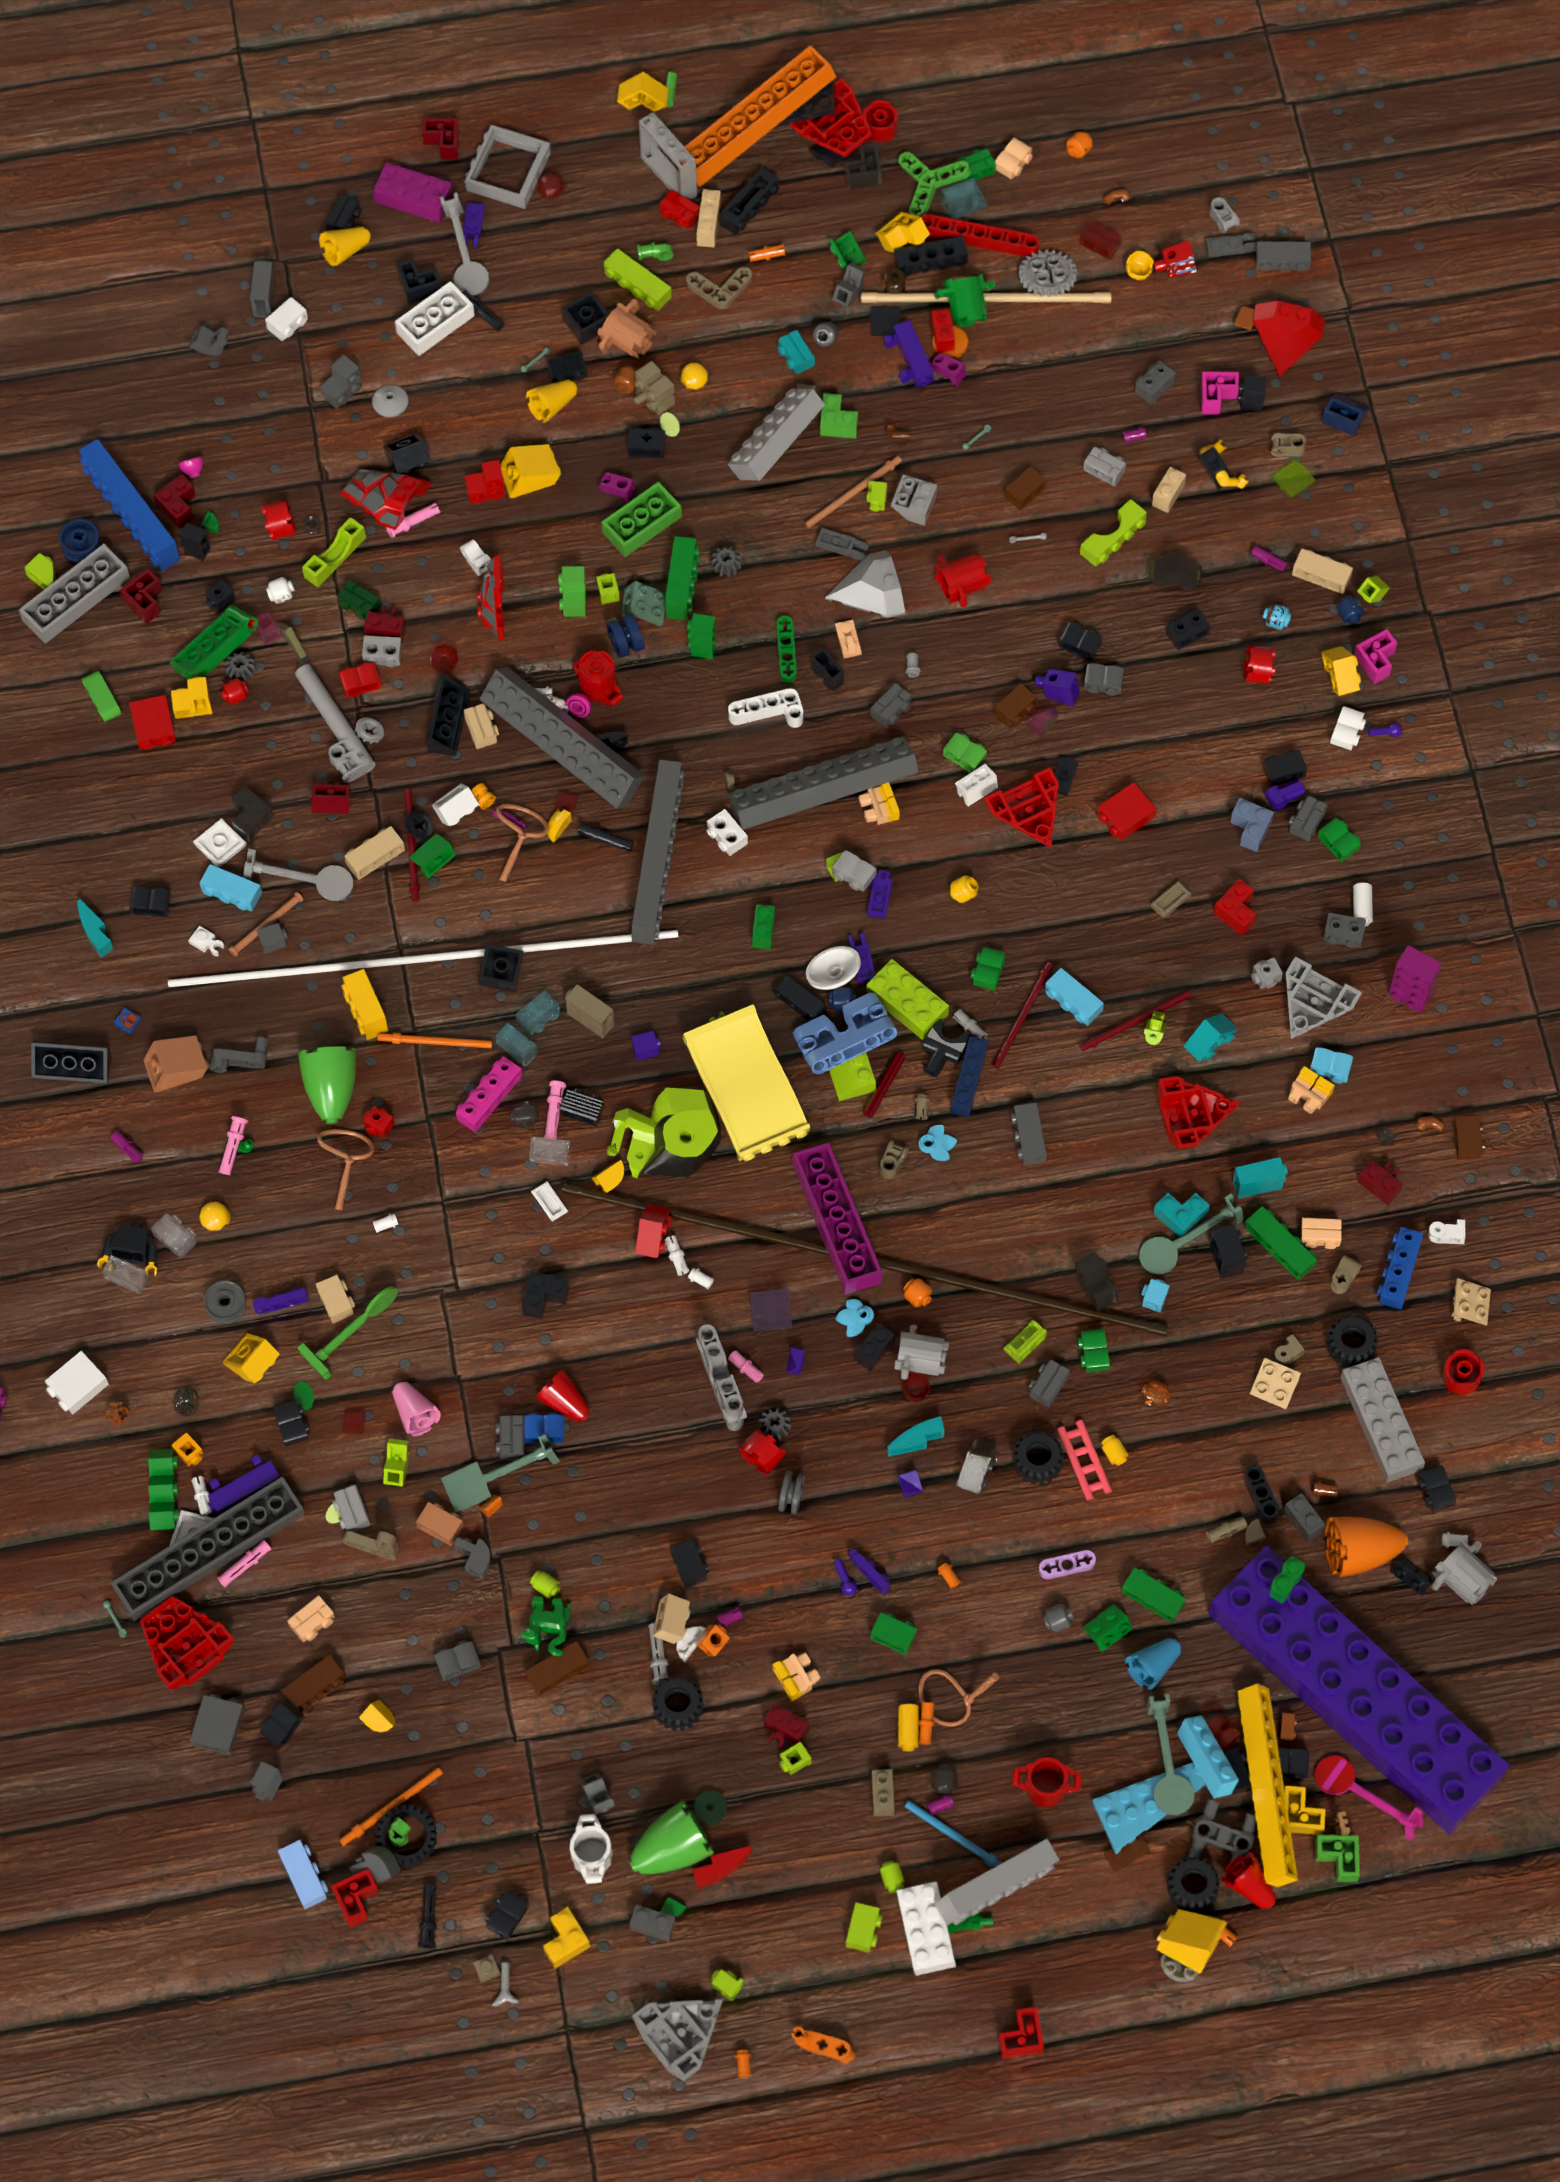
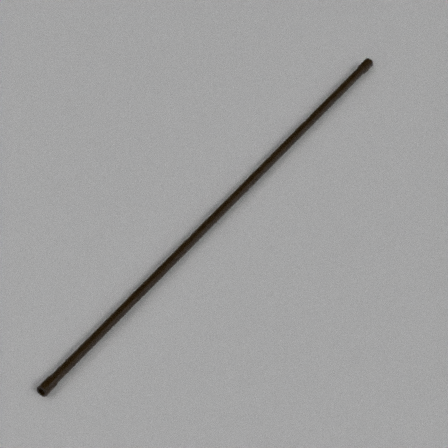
M564 1182L562 1186V1193L581 1196L639 1211H644L647 1204L656 1205L585 1188L568 1182ZM670 1208V1216L673 1219L828 1255L824 1244ZM876 1257L882 1269L1142 1330L1158 1336L1166 1337L1167 1325L1146 1322Z

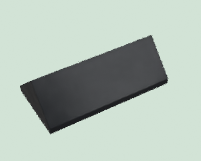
M444 674L440 676L426 744L429 753L456 756L465 718L464 710L467 709L471 690Z
M32 1041L31 1078L107 1084L112 1057L109 1048L106 1046Z

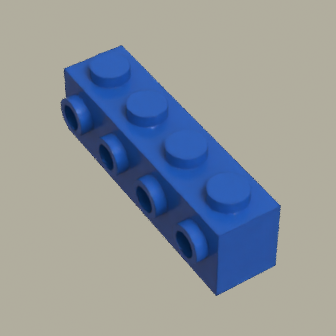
M1404 1227L1400 1228L1399 1233L1395 1232L1392 1244H1396L1395 1249L1390 1250L1387 1261H1390L1389 1268L1385 1267L1382 1276L1385 1279L1384 1285L1380 1284L1377 1296H1380V1304L1402 1309L1424 1233Z

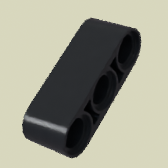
M784 976L772 990L777 998L808 1021L820 1017L827 1010L822 1001L788 976Z
M1250 1465L1245 1471L1244 1483L1261 1521L1272 1523L1276 1520L1279 1510L1277 1502L1263 1470L1257 1465ZM1256 1474L1258 1479L1253 1480L1248 1475ZM1263 1491L1266 1496L1259 1497L1256 1492ZM1271 1509L1274 1514L1267 1515L1264 1510Z

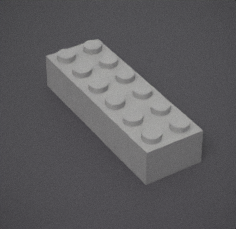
M790 389L786 393V397L776 404L774 411L765 417L761 426L757 427L753 431V435L742 444V448L732 455L728 466L739 480L760 481L825 406L814 389Z
M103 544L19 609L21 619L46 644L130 578L128 568Z
M1378 1357L1342 1370L1341 1381L1385 1483L1422 1471L1425 1465L1424 1459L1380 1358Z
M1048 1839L946 1894L935 1903V1906L946 1925L951 1923L957 1925L966 1920L967 1917L979 1913L985 1907H990L997 1903L1001 1898L1010 1896L1019 1888L1026 1887L1037 1878L1044 1877L1055 1869L1054 1864L1059 1861V1858Z

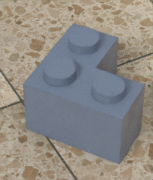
M1239 798L1232 812L1230 823L1245 829L1240 845L1258 852L1271 826L1274 812Z

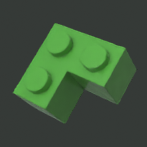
M824 393L823 402L825 406L822 408L820 436L856 439L858 412L841 410L842 395Z
M584 566L562 567V574H559L560 594H563V599H559V608L563 610L564 617H586Z
M1317 1835L1315 1840L1316 1861L1336 1862L1337 1882H1357L1360 1877L1359 1836Z

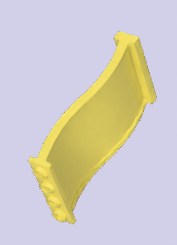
M754 1004L683 1034L684 1043L687 1045L698 1073L727 1130L739 1161H749L755 1157V1154L760 1152L762 1154L768 1153L773 1150L772 1147L784 1146L795 1137L800 1139L808 1135L807 1132L810 1130V1125L807 1123L797 1097L768 1041Z

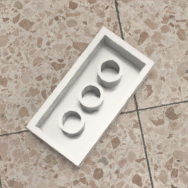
M450 281L395 321L396 333L420 356L473 318V304Z
M937 1882L897 1890L915 1975L956 1967L947 1925L935 1906V1903L941 1899Z

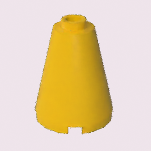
M364 227L325 231L320 234L319 244L320 248L324 247L325 253L323 255L331 266H337L367 245L371 236Z
M565 380L532 388L526 394V398L529 397L530 400L528 407L537 420H544L543 423L549 421L576 396L577 386L574 382Z

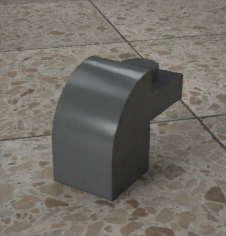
M853 263L848 264L844 279L837 284L832 300L847 308L852 305L864 286L863 279L866 270Z
M201 326L194 331L189 347L203 354L219 356L228 338L226 335L228 330L221 327L216 332H213Z
M457 1537L454 1543L455 1550L469 1556L465 1564L466 1572L484 1580L491 1566V1556L487 1544L483 1540L478 1539L476 1545H474V1542L470 1539H460Z
M599 1773L580 1780L595 1815L605 1813L614 1807L613 1799L608 1793Z
M380 1846L372 1847L362 1853L363 1856L355 1860L356 1864L349 1867L353 1875L369 1868L375 1883L389 1879L401 1872L394 1855L388 1849Z

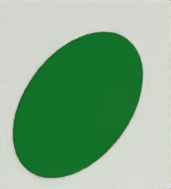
M298 1382L293 1391L294 1400H296L297 1405L301 1404L303 1410H309L314 1403L313 1391L306 1382Z

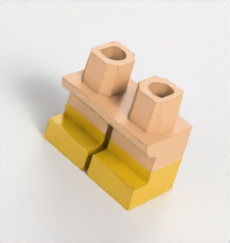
M889 782L876 788L867 789L866 793L859 795L861 807L871 805L872 808L864 811L866 822L876 821L877 825L899 820V808Z
M1304 1066L1297 1079L1292 1083L1288 1100L1297 1104L1302 1098L1306 1101L1303 1106L1304 1110L1312 1114L1317 1108L1320 1110L1332 1095L1335 1085L1321 1076L1318 1078V1074Z
M806 1653L798 1656L792 1654L789 1658L773 1664V1671L781 1685H783L791 1702L811 1691L812 1685L820 1680L816 1669L805 1673L803 1668L811 1664Z

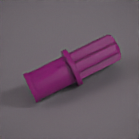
M1257 545L1252 550L1251 556L1264 562V565L1269 564L1280 571L1285 569L1287 563L1274 556L1273 552L1265 551Z
M116 1131L111 1135L110 1140L121 1149V1153H125L135 1163H139L143 1159V1154L120 1131Z

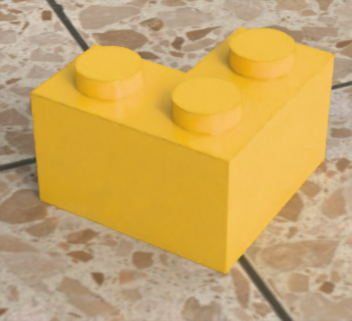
M642 72L620 84L617 102L629 110L643 104L653 112H656L666 106L669 88Z
M901 212L876 232L884 249L893 253L894 249L902 248L907 242L915 245L921 244L930 235L921 217Z
M1343 646L1322 651L1324 669L1330 673L1333 691L1338 696L1360 690L1361 678L1356 671V666H1358L1356 656Z
M206 677L187 679L188 689L178 688L171 691L173 711L176 719L212 714L210 692Z
M1285 1786L1284 1791L1291 1833L1322 1835L1325 1827V1809L1305 1807L1306 1787Z
M568 1907L550 1917L551 1924L559 1936L543 1946L544 1952L555 1969L590 1948L589 1940Z

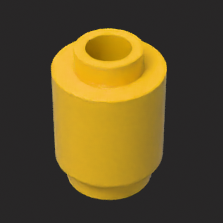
M1111 1435L1101 1442L1103 1445L1102 1449L1112 1465L1116 1464L1119 1466L1127 1461L1126 1457L1129 1454L1120 1439L1116 1438L1115 1435Z

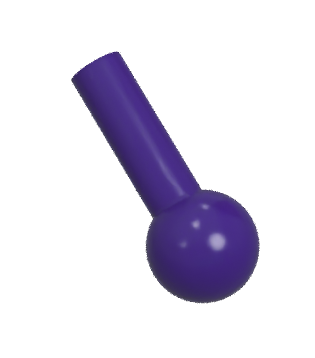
M1396 722L1391 723L1388 727L1368 729L1369 736L1389 734L1392 737H1398L1402 733L1401 725Z
M841 1559L834 1561L842 1581L841 1590L846 1596L854 1595L857 1591L856 1583L849 1579Z

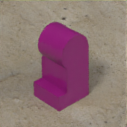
M939 353L930 363L935 373L950 379L951 383L956 386L966 376L965 364L948 355Z
M605 473L598 486L602 492L622 497L623 501L626 502L631 501L636 491L633 479L611 473Z

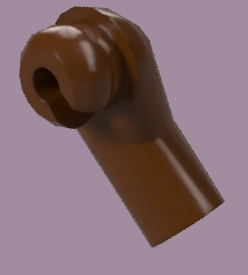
M894 422L886 423L885 431L893 440H909V431H899L895 427Z

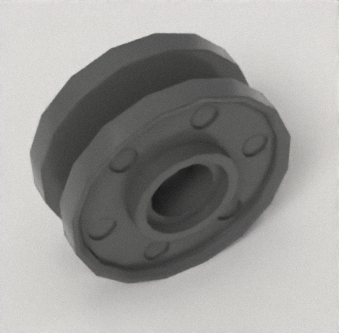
M227 1280L218 1281L212 1284L206 1291L204 1306L207 1314L214 1322L222 1325L232 1324L244 1315L246 1298L241 1287L236 1283ZM223 1300L230 1301L228 1305H221Z
M787 1470L781 1489L779 1511L784 1512L787 1504H791V1514H797L802 1498L805 1474L799 1473L796 1481L792 1480V1471Z

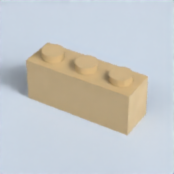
M703 189L697 228V246L715 248L721 207V191Z
M1301 549L1294 564L1292 575L1344 594L1352 576L1353 567L1346 563L1334 561L1330 557L1315 554L1311 550Z
M391 826L387 829L384 828L373 838L366 839L356 849L349 850L344 856L346 865L355 877L360 880L404 852V842Z

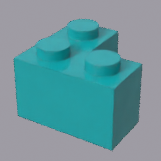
M1223 1013L1206 1018L1183 1047L1199 1062L1210 1060L1216 1054L1215 1050L1217 1047L1233 1041L1235 1038L1234 1034L1238 1028Z
M1167 1193L1155 1205L1153 1214L1180 1238L1190 1232L1208 1215L1210 1205L1197 1193L1183 1205Z

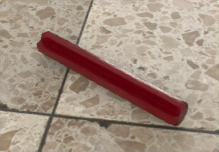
M896 1052L863 1111L864 1116L873 1118L905 1060L903 1053Z

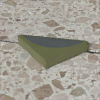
M281 622L275 624V628L300 659L304 658L306 653L293 629Z

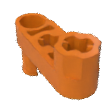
M795 2027L792 2030L795 2032V2034L791 2033L793 2039H795L798 2046L806 2051L839 2060L843 2064H847L855 2058L852 2046L844 2040L813 2031H806L801 2027ZM825 2040L828 2046L822 2050L819 2044ZM845 2049H846V2050H847L846 2054L843 2053V2056H842V2055H841V2051H842V2050L845 2051Z

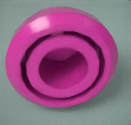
M201 456L182 461L178 465L185 474L189 475L190 478L201 476L200 471L203 468V458Z
M573 694L566 701L568 712L574 717L584 718L591 710V703L586 694Z

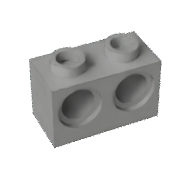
M364 636L363 663L369 662L388 667L400 666L402 654L401 638Z

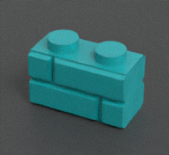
M797 330L779 338L778 352L781 356H785L787 359L786 364L790 370L793 369L796 374H799L805 369L814 367L815 357Z

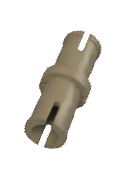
M1243 1516L1228 1523L1223 1522L1221 1526L1206 1531V1535L1210 1543H1213L1225 1537L1229 1538L1232 1534L1246 1529L1247 1523Z

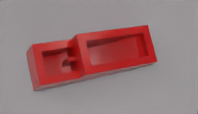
M747 1846L711 1856V1865L693 1869L697 1890L710 1886L732 1874L752 1855L751 1847Z

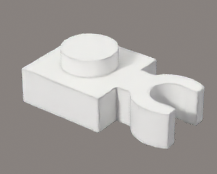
M201 926L197 928L189 939V944L203 952L210 949L214 956L219 955L215 947L224 949L223 942L215 940V935Z

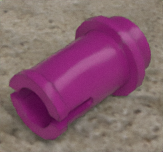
M1138 427V429L1123 432L1124 442L1128 443L1140 439L1143 441L1146 438L1145 428Z
M735 1607L724 1614L719 1613L718 1617H716V1622L722 1627L727 1628V1625L743 1617L739 1608Z
M943 1794V1797L927 1803L931 1815L946 1808L951 1809V1806L954 1805L950 1794Z

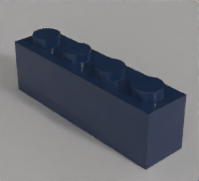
M969 1037L952 1101L951 1114L970 1118L988 1051V1040Z

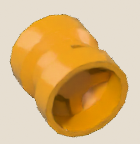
M484 783L475 786L471 792L477 800L478 806L484 810L494 803L496 797L492 792L487 791L488 788Z

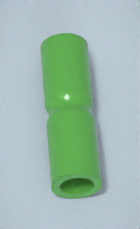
M675 72L667 73L665 86L669 88L666 107H672L674 103L677 74Z

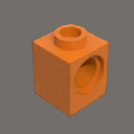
M708 1625L695 1641V1644L708 1656H716L730 1637L726 1635L727 1631L721 1625ZM712 1634H715L716 1636V1642L714 1644H712L710 1640Z

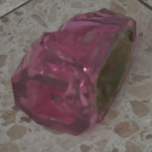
M1052 708L1038 712L1029 720L1027 727L1039 737L1044 736L1057 720L1059 713Z

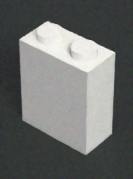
M82 1351L45 1380L48 1394L52 1398L56 1396L60 1407L65 1412L68 1410L72 1415L109 1385L106 1377Z

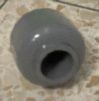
M830 322L819 324L813 332L814 341L822 347L830 346L838 338V329Z
M1061 1603L1047 1608L1043 1618L1047 1629H1051L1056 1633L1070 1628L1071 1620L1074 1619L1071 1608H1066Z

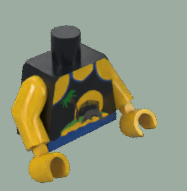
M1219 440L1214 445L1201 448L1199 452L1200 463L1217 490L1222 487L1235 486L1242 489L1249 482L1244 479L1246 477L1244 474H1241L1238 478L1231 476L1227 465L1219 455L1227 448L1221 445L1222 440Z

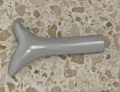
M501 1963V1992L493 2002V2006L501 2005L507 2001L511 2003L519 2002L509 1991L510 1963Z

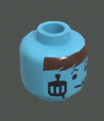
M1272 604L1270 608L1265 609L1263 618L1266 619L1265 623L1268 627L1282 630L1288 626L1291 613H1289V609L1285 606Z

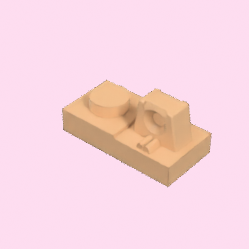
M853 620L835 623L843 659L861 655V648Z

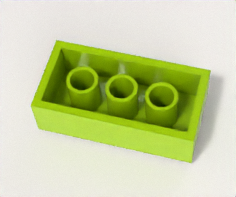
M893 959L866 986V994H877L886 1011L922 1040L928 1036L930 1030L939 1019L944 1020L948 1016L949 1005Z

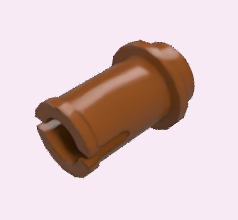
M1318 1481V1483L1313 1484L1312 1494L1316 1495V1497L1321 1495L1337 1498L1338 1492L1336 1491L1338 1490V1485L1321 1484Z

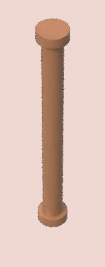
M295 892L288 902L234 947L228 948L229 952L234 957H237L239 955L238 952L258 937L257 930L264 928L268 924H273L298 902L301 903L304 900L298 892Z

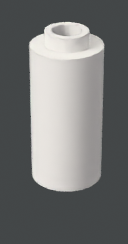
M1357 883L1353 886L1354 917L1366 919L1365 927L1373 922L1372 885L1369 883Z

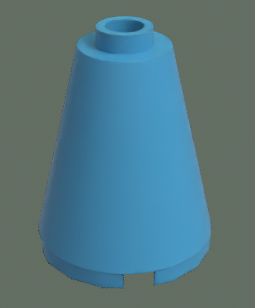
M1167 1638L1129 1655L1125 1663H1129L1130 1667L1127 1670L1130 1676L1139 1686L1145 1685L1148 1687L1146 1690H1152L1181 1654V1646L1177 1640Z

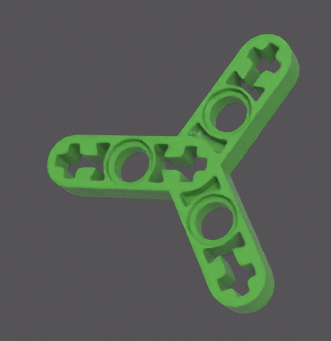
M910 152L902 153L898 159L902 169L919 183L909 209L911 215L918 217L927 214L936 188L966 179L971 174V168L966 161H959L930 171ZM906 159H907L908 161L910 160V162L912 163V165L910 166L907 162H904V161H905ZM917 168H922L920 174H914V171ZM945 172L950 173L948 178L942 179V175ZM923 193L928 194L926 199H919L920 195H922Z

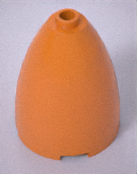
M1332 1517L1327 1519L1324 1528V1535L1328 1536L1326 1542L1327 1550H1325L1327 1563L1333 1575L1337 1574L1338 1578L1353 1576L1375 1569L1395 1558L1408 1545V1537L1402 1530L1393 1525L1370 1518Z

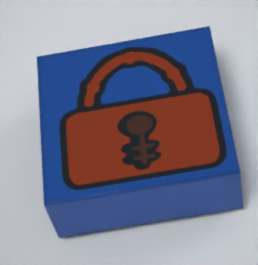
M124 1008L115 1020L114 1025L131 1034L141 1018Z

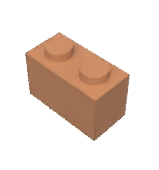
M428 1502L416 1521L417 1528L452 1547L464 1527L462 1518L456 1513L452 1512L450 1514L444 1511L445 1509L437 1503L433 1505Z

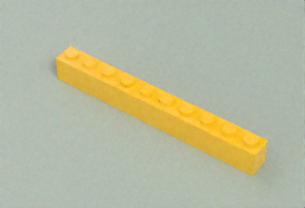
M1255 1684L1238 1691V1705L1241 1711V1724L1243 1726L1244 1744L1247 1751L1246 1760L1249 1765V1780L1252 1785V1800L1255 1805V1819L1258 1826V1839L1260 1841L1261 1859L1264 1866L1263 1875L1267 1884L1280 1887L1297 1881L1298 1877L1269 1688Z

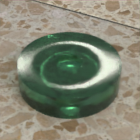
M705 1791L696 1798L694 1812L699 1821L704 1824L713 1825L719 1823L725 1817L727 1804L720 1793ZM713 1805L714 1809L709 1811L707 1810V1806Z

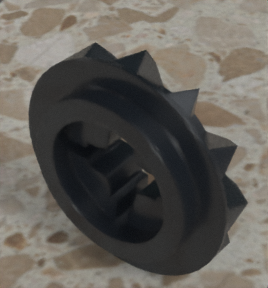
M411 812L404 820V828L408 830V834L414 836V839L420 838V840H423L432 834L433 824L424 813ZM422 823L420 828H415L416 825Z

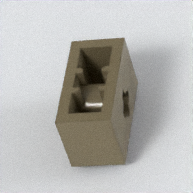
M892 1769L872 1770L873 1816H894Z

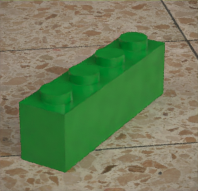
M1262 1206L1246 1220L1244 1228L1298 1281L1315 1268L1317 1263L1316 1255L1311 1250H1307L1298 1237H1293L1289 1233L1287 1226L1279 1223L1270 1210H1266Z

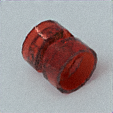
M1220 1713L1208 1724L1210 1731L1223 1751H1227L1242 1735V1732L1235 1725H1230V1720L1223 1713Z

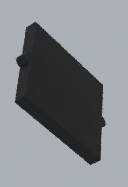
M871 307V336L885 337L893 335V326L900 324V307Z

